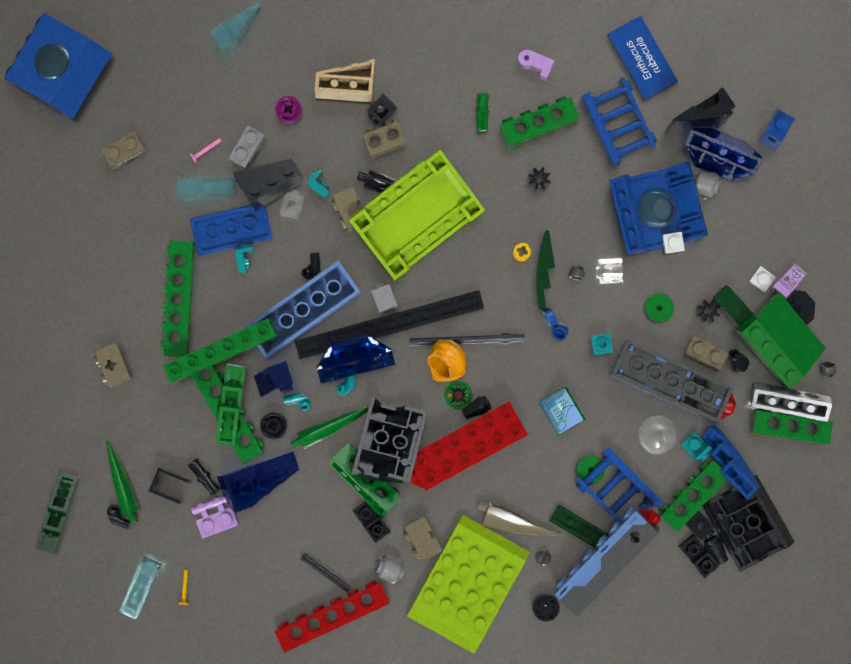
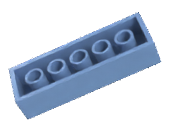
M337 261L244 328L267 318H272L279 337L257 346L268 360L355 299L361 292L341 263Z

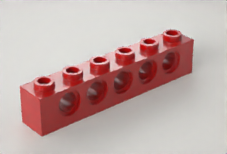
M374 580L365 585L366 589L361 591L358 588L347 593L348 597L342 600L341 597L335 598L330 601L331 605L325 608L323 605L312 609L313 613L308 616L303 613L295 617L296 621L291 624L286 621L278 625V630L275 631V634L283 652L290 651L390 604L381 582L376 583ZM363 594H370L372 596L370 604L362 602L361 597ZM346 602L354 604L355 609L353 612L349 613L344 610ZM329 610H334L337 613V619L334 621L329 620L326 617V613ZM316 618L319 621L320 625L317 629L309 626L310 619ZM295 626L302 630V635L299 637H295L291 633L292 628Z

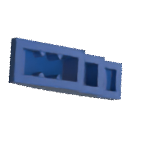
M714 424L701 438L712 447L713 453L711 456L723 467L720 472L748 500L760 487L741 454Z

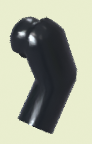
M310 253L311 264L301 272L304 278L311 279L320 271L319 253Z
M110 505L107 509L110 523L128 530L130 521L121 517L117 505Z

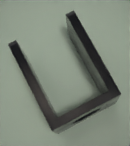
M158 468L149 492L182 504V500L156 490L162 473H165L186 483H191L192 480L164 468Z

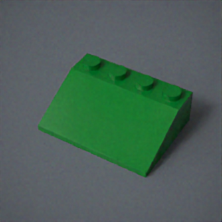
M776 292L735 329L779 383L788 389H791L807 374L826 349L780 292Z

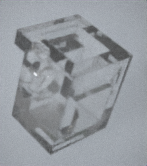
M290 190V193L285 192L280 216L300 220L305 200L301 196V192ZM295 201L296 205L294 207H290L289 202Z
M622 258L599 259V266H596V278H600V283H624Z

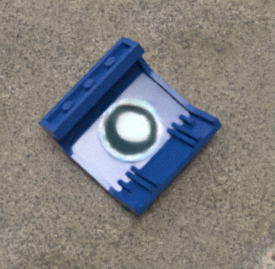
M44 13L36 21V27L27 36L24 47L16 54V60L7 69L4 79L73 119L112 53L88 37Z
M690 161L631 177L623 175L609 180L628 255L664 248L661 235L682 232L683 243L708 236Z

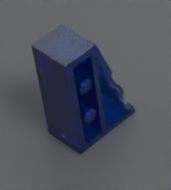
M287 361L267 367L262 372L254 375L260 398L279 391L283 394L294 390V386H297L291 366Z

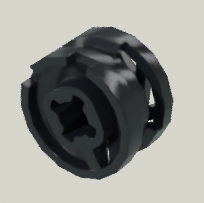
M268 413L260 422L262 434L269 439H279L287 432V421L279 413Z
M541 594L534 599L532 610L539 620L549 622L558 616L560 605L554 596Z

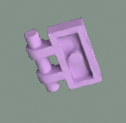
M228 495L216 496L214 500L206 503L200 502L198 506L191 508L193 515L202 514L203 518L196 520L202 539L239 525L233 507L224 508L223 504L230 502ZM214 507L218 508L219 512L212 515L208 514L207 510Z

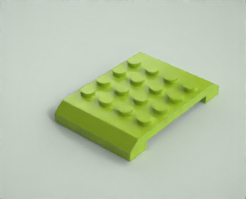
M438 149L357 210L348 221L395 281L410 269L409 267L467 222L473 221L485 209L443 152Z
M462 515L407 617L475 654L530 552L467 516Z

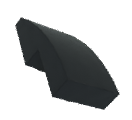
M365 501L352 510L375 543L391 532L382 518Z
M694 534L678 546L704 578L719 567L718 563Z

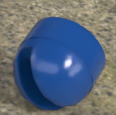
M559 323L552 330V335L557 340H564L568 335L569 329L565 324Z

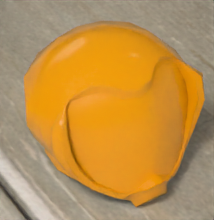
M438 340L431 346L427 361L432 378L436 382L452 381L463 377L466 373L467 359L466 353L460 345L452 340Z

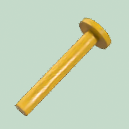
M184 570L182 597L178 605H189V603H186L189 570Z

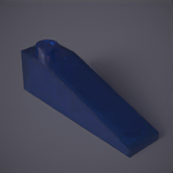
M292 451L217 476L224 498L232 511L236 513L253 507L264 496L272 492L274 488L296 473L299 467Z

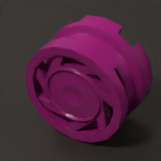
M284 96L276 103L275 112L280 121L292 124L300 119L302 106L295 97Z

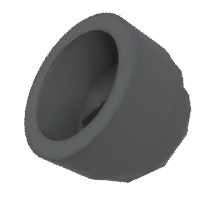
M573 266L570 269L569 278L584 280L585 272L583 267Z
M830 361L822 363L821 372L825 377H833L836 374V363Z
M546 550L538 551L535 556L536 562L542 566L549 564L551 561L550 553ZM543 553L546 554L544 563L540 562Z

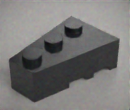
M292 158L233 173L236 183L254 211L304 182L302 174Z

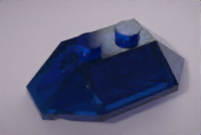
M692 128L685 143V147L695 166L717 173L719 176L730 181L756 175L763 160V157L747 142L713 128Z
M367 334L331 343L316 368L320 383L322 384L393 366L395 361L390 347Z

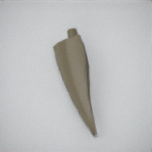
M480 502L478 504L477 510L485 512L482 521L484 526L525 535H560L559 532L533 523L504 506L489 502L488 505Z

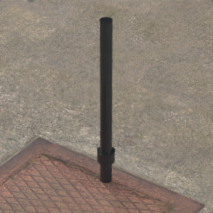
M503 332L501 335L410 338V346L433 345L438 340H452L457 344L493 342L510 344V342L525 341V334Z

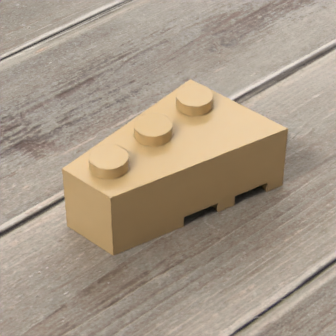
M375 59L360 64L354 63L343 68L337 67L316 72L315 98L372 102Z

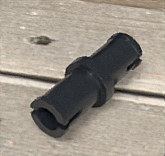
M196 458L193 462L197 468L193 463H189L188 467L198 478V483H202L210 496H212L215 492L211 486L217 492L221 488L212 479L211 473L206 471L198 458Z

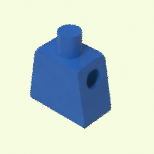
M776 109L759 142L776 150L795 118Z

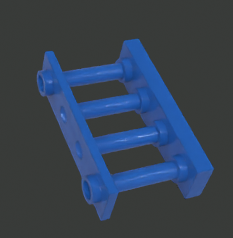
M625 77L619 80L621 86L596 97L591 96L590 92L581 97L613 167L621 163L620 158H622V155L647 144L652 150L656 147L655 143L657 142L655 134L649 131L631 92L633 87L629 80L626 81ZM625 93L629 103L605 114H599L597 110L599 103ZM633 110L637 120L613 131H607L604 125L606 121ZM638 127L641 128L645 136L644 138L622 148L614 147L612 142L614 138Z
M609 447L602 452L605 455L603 457L604 460L583 481L579 477L575 479L578 482L576 487L582 493L587 491L619 523L622 520L615 513L636 492L639 493L641 491L646 496L644 498L645 501L639 506L640 509H648L654 505L659 507L663 503ZM614 464L618 468L617 474L595 494L588 486L609 465ZM628 478L632 482L631 487L609 508L602 499L622 479Z

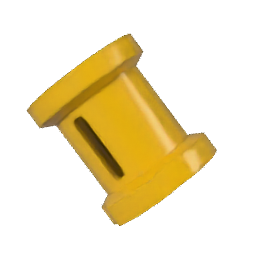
M526 243L516 245L513 250L514 258L521 262L526 261L531 254V249ZM525 248V252L527 253V255L524 254L522 257H520L519 252L517 250Z

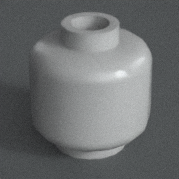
M701 170L698 175H694L698 194L713 197L715 193H719L722 180L719 179L717 173Z
M389 555L379 558L375 565L377 577L390 583H395L398 579H401L405 572V568L402 567V561Z

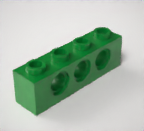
M566 96L556 99L554 104L549 105L545 103L538 106L536 111L531 112L527 110L520 113L518 118L513 119V117L502 120L503 124H500L499 128L507 148L579 121V115L572 97L566 98ZM559 110L562 116L556 119L552 117L551 112ZM535 117H541L543 118L544 123L542 125H536L533 119ZM520 123L524 124L526 126V131L518 132L516 130V125Z
M759 408V410H754L751 433L829 445L833 421H821L780 412L773 413L770 410ZM771 417L776 418L778 422L775 428H771L768 424ZM790 420L796 422L797 427L794 431L788 429V422ZM809 423L815 425L816 429L813 434L807 431Z
M347 443L328 464L383 518L402 497L395 487H391L386 481L370 480V483H367L363 478L351 475L353 468L350 467L349 462L354 463L357 449ZM376 490L382 491L383 496H379Z
M706 460L699 468L701 472L697 476L693 474L686 481L688 485L685 489L682 490L680 488L673 495L675 499L670 504L667 502L660 509V518L675 532H679L727 480L720 472L722 468L714 460L710 462ZM705 475L711 478L709 486H704L701 482L702 477ZM692 489H695L698 493V497L695 500H691L688 497V493ZM679 503L685 507V511L682 514H677L675 511V506Z

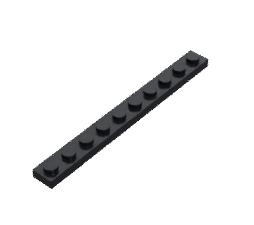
M477 290L294 342L299 360L482 310L484 305L480 291Z

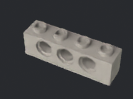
M754 382L751 395V407L827 422L832 406L830 396Z

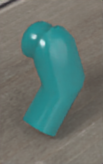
M347 370V380L336 387L338 394L344 396L355 389L356 370Z
M302 393L283 396L285 406L296 404L303 411H307L311 407L310 399Z

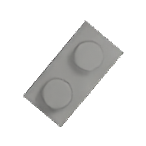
M247 126L228 158L230 162L244 170L248 169L265 141V135Z
M380 283L374 286V290L371 292L380 315L398 309L389 284Z

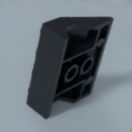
M722 87L717 93L697 106H692L673 118L665 131L668 134L705 130L714 126L717 129L733 114L732 110L736 106Z
M371 397L351 475L368 480L410 484L427 411L408 406L393 407L382 404L376 398Z
M757 474L754 477L760 488L748 500L734 486L703 505L740 572L783 549H787L795 542Z

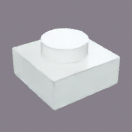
M682 232L661 235L665 254L685 251Z
M760 266L749 280V283L765 293L776 277Z

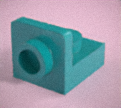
M318 169L317 172L313 171L308 176L307 180L309 182L307 185L326 200L330 196L329 187L322 181L317 182L323 174Z
M249 244L238 246L239 249L235 250L239 274L247 273V268H250L248 256L244 257V254L253 253L255 249L250 247Z
M610 333L591 337L594 355L613 353Z
M695 431L680 444L695 461L700 459L704 461L711 454L709 451L712 447L707 445Z

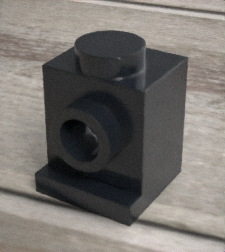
M382 93L367 109L370 112L368 117L374 123L379 121L382 124L397 109V106ZM379 106L384 107V111L381 113L377 112Z
M699 510L685 524L700 540L704 538L708 540L715 532L713 530L715 525ZM700 523H704L705 528L703 530H699L698 525Z

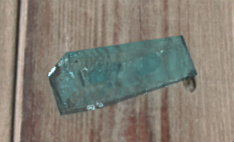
M259 2L254 3L209 31L222 54L225 52L230 53L237 48L236 45L240 43L261 10Z
M235 178L176 180L177 199L179 201L236 197Z
M146 556L137 567L119 612L137 620L162 567L161 563Z

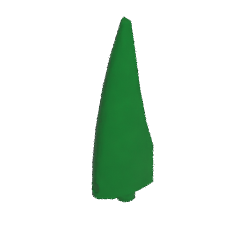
M369 406L337 415L297 432L298 438L290 442L293 449L302 445L305 450L327 439L365 414Z
M106 441L112 481L122 516H128L130 524L136 523L138 520L135 513L141 511L136 494L110 441Z

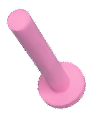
M218 138L196 154L192 155L190 153L189 155L196 164L198 157L222 141Z

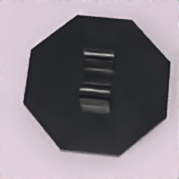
M794 290L786 301L805 324L808 325L814 320L815 302L806 291Z

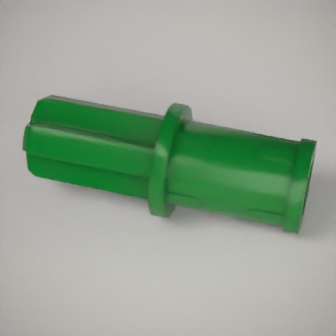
M487 93L477 94V110H475V114H477V131L485 132L488 129V114H490V111L488 110L489 94Z

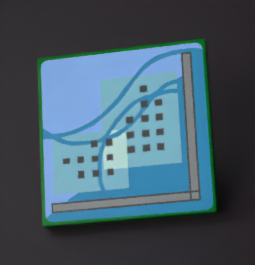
M566 386L539 402L558 435L586 420Z

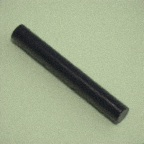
M304 553L300 560L344 591L348 592L352 587Z

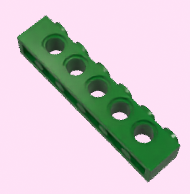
M170 240V245H167L166 248L169 264L165 266V275L168 276V283L164 284V295H167V302L163 303V314H166V320L162 322V333H165L164 340H161V352H164L163 355L168 357H183L189 354L195 243L191 241ZM178 256H183L185 259L184 264L181 266L175 264V259ZM177 275H182L184 279L180 285H175L174 278ZM176 294L182 295V302L179 304L173 303V297ZM180 313L181 320L179 323L172 322L173 314ZM178 332L180 339L174 343L170 339L171 334Z
M267 318L162 366L169 382L176 383L279 337L272 318Z
M214 366L207 368L211 371V377L208 380L202 378L203 371L191 375L218 421L225 378L221 371L217 372ZM216 385L221 388L219 396H213L211 393V389ZM241 407L239 417L241 426L237 430L236 443L233 448L241 462L245 464L264 453L262 448L265 446L260 437L256 438L253 431L255 429L250 421H245L243 417L245 412ZM243 435H248L251 439L250 444L247 446H243L240 442Z

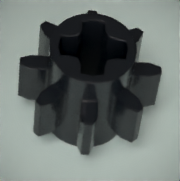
M544 167L541 168V171H537L534 168V174H528V177L532 178L528 185L533 184L535 191L538 187L545 190V183H551L550 180H547L550 173L545 174L543 172ZM538 175H542V179H543L544 181H541L540 183H537V182H536L537 179L534 178V177H538Z
M703 300L704 306H697L700 309V313L697 316L703 317L702 322L709 319L712 323L714 322L713 316H720L717 313V309L720 306H715L714 300L710 303ZM706 306L708 307V309L712 308L713 312H711L710 315L708 313H704V310H706Z

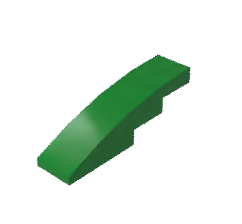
M229 363L226 365L217 426V444L235 446L246 366Z

